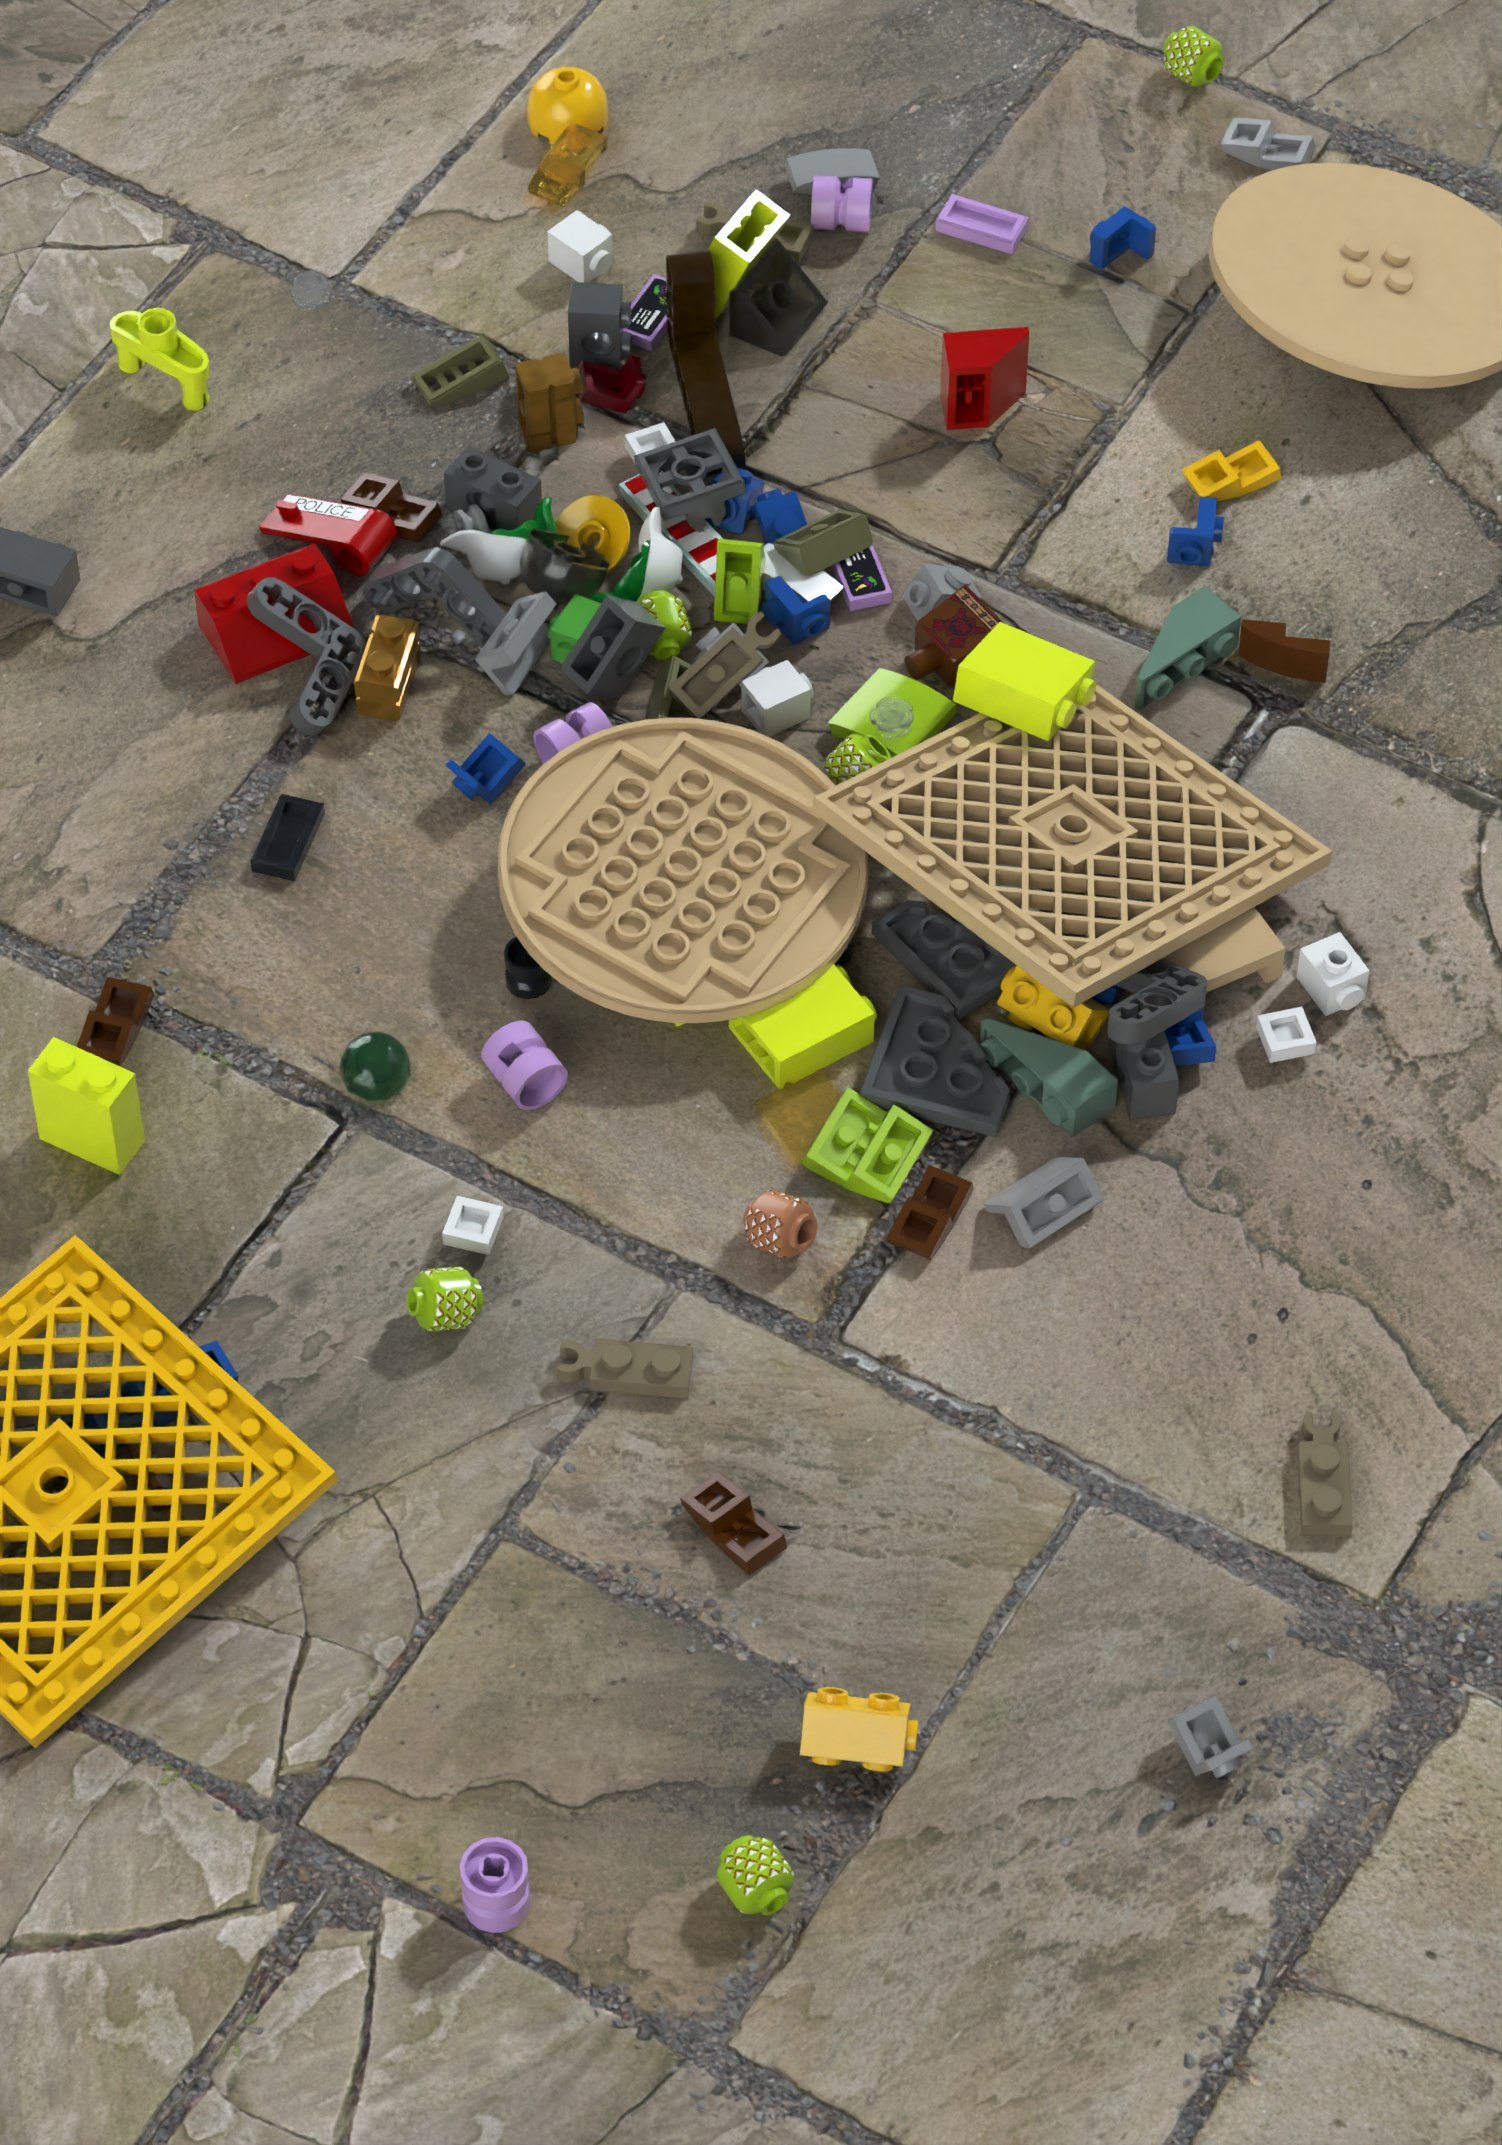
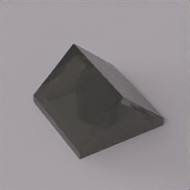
M778 238L774 239L736 287L729 292V335L782 357L795 345L827 305L828 301Z

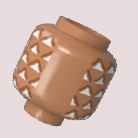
M777 1190L763 1192L755 1201H752L747 1206L744 1212L743 1223L747 1240L751 1246L784 1259L796 1257L801 1252L806 1251L812 1245L817 1234V1220L814 1217L810 1204L803 1199Z

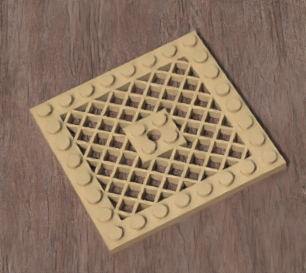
M1097 684L1090 703L1087 706L1081 705L1075 712L1070 725L1067 728L1061 727L1049 742L979 713L814 797L812 812L1073 1008L1330 865L1333 852ZM1060 730L1076 731V732H1066V731H1060ZM1028 746L1051 748V749L1032 748V747H1028ZM1060 749H1062V750H1072V751H1081V752H1083V753L1070 752V751H1060ZM1092 753L1110 754V755H1114V756L1098 755V754H1092ZM996 762H999V763H1008V764H1018L1019 766H1015V765H1005V764H996ZM1028 766L1046 767L1051 769L1034 768ZM1060 769L1083 771V773H1081V772H1072V771H1062V770H1060ZM1092 772H1094V773H1103V774H1113V775H1115V776L1092 774ZM1124 776L1141 777L1147 779L1129 778ZM964 779L987 781V783H986V782H977V781H967V780H964ZM996 782L1009 783V784H1019V786H1015V785H1005V784H996ZM1028 785H1029V786H1038V787H1048V788H1051V789L1028 787ZM1093 792H1095V793H1105V794H1114L1115 796L1101 795V794H1093ZM931 795H933V796H942V797H952V798H955V799L937 798V797H931ZM1125 796L1143 797L1147 799L1129 798ZM964 799L987 801V803H985V802H975V801H966V800H964ZM1157 799L1171 800V801H1179V803H1177V802H1167V801H1158ZM996 802L1019 804V806L996 804ZM898 812L921 814L922 816L898 814ZM931 816L950 817V818H955V820H953V819H943V818H934V817H931ZM1125 816L1143 817V818H1148V820H1147V819L1128 818V817H1125ZM963 819L987 821V823L963 821ZM1158 819L1171 820V821H1180V823H1176V822H1166V821H1158ZM996 822L1007 823L1008 825L996 824ZM1190 823L1210 824L1212 826L1195 825ZM930 836L954 838V840L930 838ZM1137 837L1148 838L1149 840L1137 839ZM963 839L987 842V844L963 841ZM1158 839H1160V840H1170V841H1179V842H1181V843L1163 842V841H1158ZM996 843L1019 845V847L996 845ZM1191 843L1208 844V845H1213V847H1211V846H1201V845H1192ZM1223 846L1245 848V850L1223 848ZM1126 856H1128V857H1137V858H1147V859H1149V860L1130 859V858H1126ZM963 860L987 862V864L963 862ZM1159 860L1176 861L1182 864L1159 862ZM996 863H998V864H1007V865H1017V866H1019V868H1017V867H1008V866H998V865H996ZM1191 863L1214 865V867L1191 865ZM1029 867L1052 869V871L1029 869ZM1094 874L1113 875V876H1117V878L1104 877V876H1094ZM1127 877L1150 879V881L1127 879ZM1160 880H1161V881H1170V882H1180V883H1182V885H1180V884H1171V883H1161ZM996 884L1009 885V886H1019V889H1018V888H1009V887H999V886H996ZM1029 888L1052 890V892L1029 890ZM1062 891L1085 893V895L1062 893ZM1094 894L1118 897V899L1095 897ZM1127 898L1150 900V902L1127 900ZM1029 909L1052 911V913L1029 911ZM1062 912L1085 914V916L1065 915ZM1095 915H1096V916H1106V917H1116V918H1118V920H1114V919H1104V918H1095ZM1062 933L1085 935L1086 938L1063 936Z

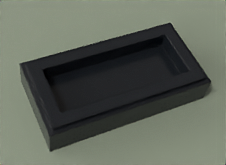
M281 794L251 859L252 872L295 881L325 815L324 803Z

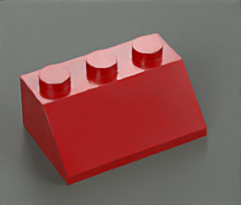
M315 543L194 589L198 625L235 684L311 655L251 614L247 605L248 594L264 578L272 577L283 581L354 628L335 574ZM267 595L268 599L266 602L272 605L273 598ZM287 607L288 611L284 615L288 616L292 612V609ZM298 616V623L304 631L316 633L313 621L308 617Z

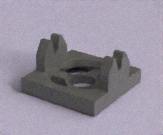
M715 428L634 456L636 468L656 506L660 508L663 520L667 521L685 514L689 526L699 533L704 530V520L706 518H711L715 527L720 526L726 514L724 501L746 493L745 482ZM722 468L723 472L720 481L706 487L703 479L706 477L707 472ZM685 470L688 476L679 475V472ZM672 484L689 486L692 492L675 496L664 491L663 488Z

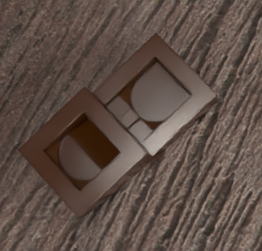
M363 472L340 499L342 504L386 512L395 523L397 536L419 543L442 517L438 502L403 494L399 480L368 472Z
M1242 619L1238 656L1263 669L1280 675L1326 683L1330 640L1286 637L1287 623Z
M107 977L96 1010H89L77 1048L121 1066L128 1056L154 997L152 987Z
M929 1165L913 1198L906 1199L886 1238L887 1242L931 1260L946 1240L974 1190L973 1183Z
M719 1471L680 1498L682 1506L702 1531L748 1575H751L787 1548L785 1535L754 1511L750 1496Z

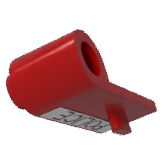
M287 494L282 501H278L275 509L259 526L263 534L329 546L337 563L343 569L356 576L366 575L397 538L395 523L390 515L384 511Z

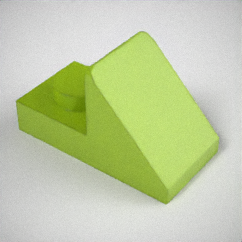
M718 539L714 621L748 624L749 619L754 614L760 612L761 580L766 561L763 543Z

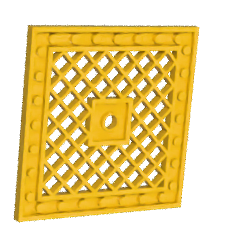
M76 1235L0 1298V1367L9 1360L8 1370H0V1386H7L6 1400L0 1401V1417H4L3 1432H0V1583L1 1574L25 1573L23 1590H0V1606L22 1605L20 1622L0 1623V1715L35 1749L338 1482L336 1472ZM81 1322L80 1337L57 1338L58 1323ZM93 1323L107 1336L92 1337ZM46 1329V1338L34 1339ZM90 1352H113L112 1367H89ZM126 1352L140 1366H124V1353ZM79 1353L78 1368H55L56 1354ZM44 1354L43 1369L20 1370L21 1355ZM146 1381L144 1396L121 1397L122 1382ZM157 1381L172 1395L156 1396ZM111 1382L109 1398H86L88 1383ZM53 1384H76L75 1399H52ZM19 1385H41L40 1400L17 1401ZM178 1411L177 1426L153 1427L154 1412ZM189 1411L204 1425L188 1426ZM143 1412L141 1428H119L120 1413ZM108 1413L107 1429H84L85 1414ZM73 1414L72 1429L60 1418L50 1425V1415ZM16 1416H39L37 1431L14 1432ZM211 1441L210 1457H186L187 1442ZM222 1441L238 1456H221ZM176 1442L175 1458H151L152 1443ZM141 1443L140 1459L116 1460L117 1444ZM106 1444L105 1460L89 1445ZM13 1447H25L12 1458ZM244 1471L243 1487L219 1488L220 1472ZM149 1472H154L155 1474L173 1473L172 1489L149 1490ZM209 1472L208 1488L184 1489L185 1473ZM257 1472L261 1477L254 1483V1475ZM121 1475H138L137 1490L124 1491L128 1487ZM61 1476L69 1479L66 1488L59 1493L49 1494L43 1491L46 1482L53 1477ZM231 1503L217 1515V1504ZM206 1504L205 1520L181 1521L182 1505ZM171 1505L170 1521L146 1522L147 1506ZM136 1506L135 1522L111 1523L112 1507ZM7 1510L23 1526H6ZM100 1512L99 1523L86 1524ZM180 1536H193L179 1549ZM169 1537L168 1553L144 1554L145 1538ZM133 1538L132 1554L108 1555L110 1539ZM98 1539L97 1555L73 1556L74 1540ZM27 1541L25 1558H3L4 1542ZM39 1541L52 1553L62 1545V1555L57 1557H38ZM143 1569H156L142 1581ZM131 1570L130 1586L106 1587L107 1571ZM95 1571L94 1588H70L72 1572ZM60 1572L59 1589H35L36 1573ZM118 1602L104 1615V1603ZM93 1603L92 1620L68 1621L69 1604ZM57 1604L56 1621L32 1622L34 1605ZM66 1636H80L65 1649ZM31 1637H54L53 1654H29ZM1 1638H19L18 1654Z

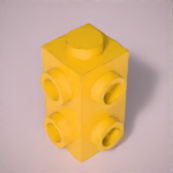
M1017 965L1011 968L1003 978L1001 983L1002 993L996 1003L1010 1012L1007 1018L1014 1024L1026 1030L1035 1028L1046 1035V1038L1086 1051L1090 1050L1109 1015V1009L1092 998L1073 1008Z
M822 1687L818 1689L817 1693L808 1692L805 1701L800 1755L811 1756V1761L820 1765L835 1766L840 1765L842 1760L863 1762L862 1766L869 1770L891 1771L893 1766L903 1767L906 1751H916L919 1720L909 1719L911 1703L900 1702V1698L896 1695L872 1693L869 1695V1699L849 1697L848 1691L844 1689Z

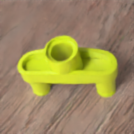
M153 308L143 313L125 311L113 317L110 321L111 339L117 348L119 369L126 373H135L140 370L139 366L143 368L146 362L177 378L182 386V403L185 408L191 411H198L204 408V404L207 405L209 403L210 396L208 394L207 380L210 376V366L207 353L190 338L177 330L176 319L173 313L163 308Z

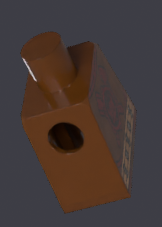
M964 585L919 619L915 627V652L905 657V666L915 680L935 672L948 687L955 688L958 665L999 622H1004L967 585Z

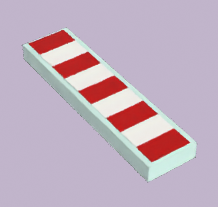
M640 474L619 484V495L645 521L651 514L652 509L657 506ZM673 485L663 488L664 491L670 494L681 496V493ZM685 514L664 521L662 516H660L662 535L678 545L683 553L682 563L715 597L718 539L723 538L706 520H704L703 532L699 533L689 526Z

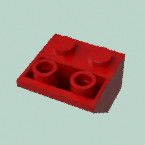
M1028 327L943 333L940 395L946 430L990 427L1026 393L1029 349Z

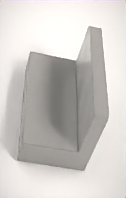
M546 591L517 599L475 658L505 696L516 692L551 642L547 638L548 628L544 621L554 609L556 603Z
M1054 1157L987 1200L984 1205L990 1213L1005 1214L1020 1247L1031 1248L1104 1199L1084 1158Z

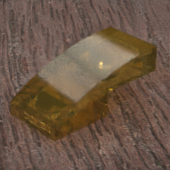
M570 123L540 163L528 185V193L564 207L585 185V171L606 151L607 136L577 123Z

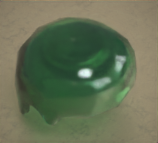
M380 1031L360 1034L347 1044L340 1059L339 1074L349 1093L367 1101L388 1100L402 1091L411 1076V1061L406 1048L394 1036Z

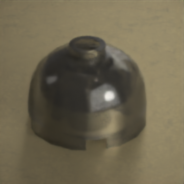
M535 528L525 540L520 556L521 578L527 588L535 594L546 591L556 603L553 610H558L560 605L567 606L576 594L585 598H590L597 594L607 576L610 561L602 553L584 542L580 549L567 543L569 536L566 534Z

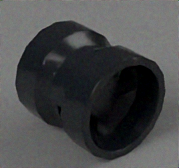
M517 937L512 938L506 944L504 950L506 986L511 994L518 998H538L550 989L552 976L543 970L528 954Z

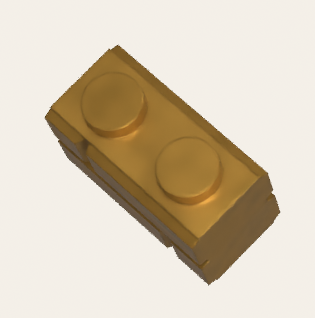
M562 353L544 356L541 361L535 358L518 362L516 366L518 426L527 449L533 453L551 449L552 445L559 447L576 443V439H578L577 424L584 423L582 405L579 398H576V394L583 393V384L578 368H571L566 355Z
M381 614L375 616L371 634L369 635L354 681L355 695L357 696L356 710L361 716L391 721L401 719L421 656L419 622L413 619Z

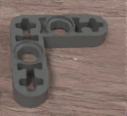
M438 547L429 548L377 569L363 587V594L366 600L373 607L383 612H394L434 596L481 648H483L506 615L505 611L458 559L450 552ZM462 598L468 600L472 605L464 601Z
M272 577L264 578L248 594V608L251 614L259 621L315 657L290 708L289 715L293 726L300 733L307 736L319 735L335 719L359 669L366 642L356 629L283 581ZM267 595L273 598L272 605L266 602L268 599ZM287 607L292 609V612L288 616L284 615L288 611ZM298 616H305L313 621L316 633L304 631L298 623ZM342 644L347 647V656L340 662L335 658L339 655ZM326 672L333 676L337 682V690L326 688L320 681L319 673ZM317 700L321 704L314 714L315 719H313L309 715L311 712L309 707Z
M1160 959L1115 985L1135 994L1109 1009L1107 1035L1110 1039L1122 1044L1133 1045L1146 1042L1205 1006L1206 978L1192 970L1165 959Z

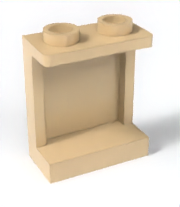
M1253 907L1162 959L1204 976L1207 980V993L1256 971L1265 983L1282 977L1286 948L1257 909Z

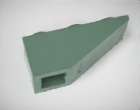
M1206 586L1172 607L1137 677L1135 707L1138 710H1141L1153 701L1162 700L1173 688L1187 679L1196 678L1205 667L1219 658L1228 657L1237 648L1241 616Z
M989 1018L981 1021L980 1047L987 1056L986 1062L993 1067L1001 1069L1011 1079L1014 1087L1020 1094L1032 1098L1043 1109L1044 1114L1051 1123L1057 1126L1060 1125L1072 1137L1115 1109L1118 1079L1086 1050Z

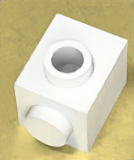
M578 210L547 231L549 262L577 282L589 283L596 277L605 274L614 265L613 234L605 226L595 223Z
M788 660L773 667L764 668L757 674L741 681V710L759 733L771 737L810 719L811 698L814 696L812 685L807 676L803 673L799 674Z
M1338 932L1300 949L1296 978L1323 1014L1328 1016L1339 1010L1352 1009L1362 1000H1365L1369 969L1342 933Z

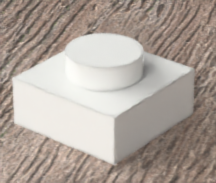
M664 422L624 435L625 448L634 463L635 455L675 442Z
M1302 1006L1257 1016L1256 1028L1270 1063L1315 1054L1317 1042Z
M457 1196L442 1233L443 1245L489 1255L504 1218L503 1206Z

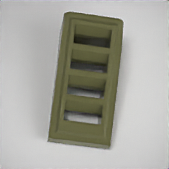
M484 333L410 376L431 409L490 388L510 378L502 359ZM468 368L470 371L463 375L461 371ZM453 374L456 380L449 383L445 377ZM437 380L442 388L434 392L429 383Z

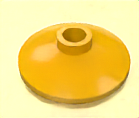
M601 495L581 497L569 504L555 522L558 546L552 557L558 568L573 579L592 581L606 576L619 565L628 549L630 541L628 517L623 508L608 497ZM600 537L599 543L594 547L595 540Z

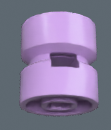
M814 175L811 203V224L814 225V229L834 231L838 225H843L846 231L870 233L873 179L849 177L846 183H841L838 177Z
M587 702L567 713L565 722L561 719H556L535 730L533 739L536 752L542 764H544L561 750L578 740L613 726L598 705L593 702Z
M515 1021L501 1027L492 1034L482 1049V1061L496 1079L502 1082L503 1088L520 1109L532 1110L547 1104L559 1094L567 1081V1070L551 1049L546 1048L545 1042L529 1022Z
M484 1838L473 1843L464 1852L460 1862L464 1913L469 1922L480 1930L490 1933L509 1931L517 1927L526 1918L530 1908L527 1858L518 1845L504 1838Z

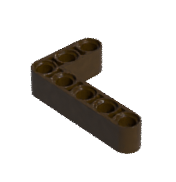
M710 250L667 255V332L691 436L715 428L736 467L746 470L743 440L715 331V275ZM722 468L707 472L706 477L719 475L723 472Z

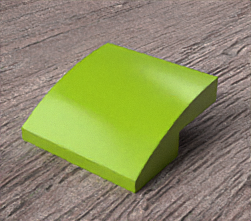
M879 668L829 720L828 725L833 737L845 739L851 734L863 737L866 734L874 736L886 747L892 758L935 736L958 712V709L954 702L923 683L905 675Z
M847 1087L800 1164L848 1190L875 1200L891 1203L931 1136L933 1129L896 1105H893L886 1112Z

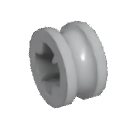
M477 504L470 505L467 512L461 509L454 511L453 519L457 532L477 530L490 534L486 518Z

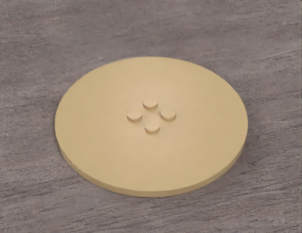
M1308 163L1287 166L1259 175L1237 188L1220 207L1209 239V259L1216 283L1233 309L1253 329L1280 349L1311 365L1343 377L1366 383L1400 388L1427 389L1461 385L1483 379L1502 370V226L1468 201L1429 182L1387 169L1349 163Z
M669 717L640 720L601 730L578 740L544 763L519 791L507 813L498 846L497 879L501 902L516 937L541 968L560 984L593 1003L625 1015L669 1023H707L745 1017L776 1006L808 988L829 970L843 954L859 926L866 901L869 877L867 852L812 812L814 797L836 785L804 756L777 740L741 726L714 720Z

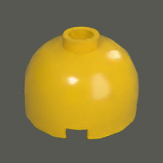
M577 67L551 69L542 74L530 89L527 123L532 134L537 138L538 133L548 137L549 144L553 146L576 147L588 144L595 140L596 132L600 131L601 128H603L604 132L608 125L609 114L606 93L599 80L586 70Z

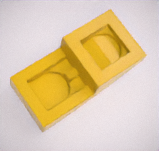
M1260 440L1226 458L1220 450H1217L1182 469L1183 476L1199 498H1217V502L1249 494L1282 479L1280 467Z

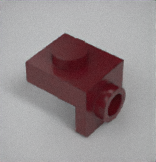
M630 354L621 370L582 360L577 367L583 384V393H579V400L582 403L626 414L634 400L640 398L644 392L646 376L642 373L640 357Z

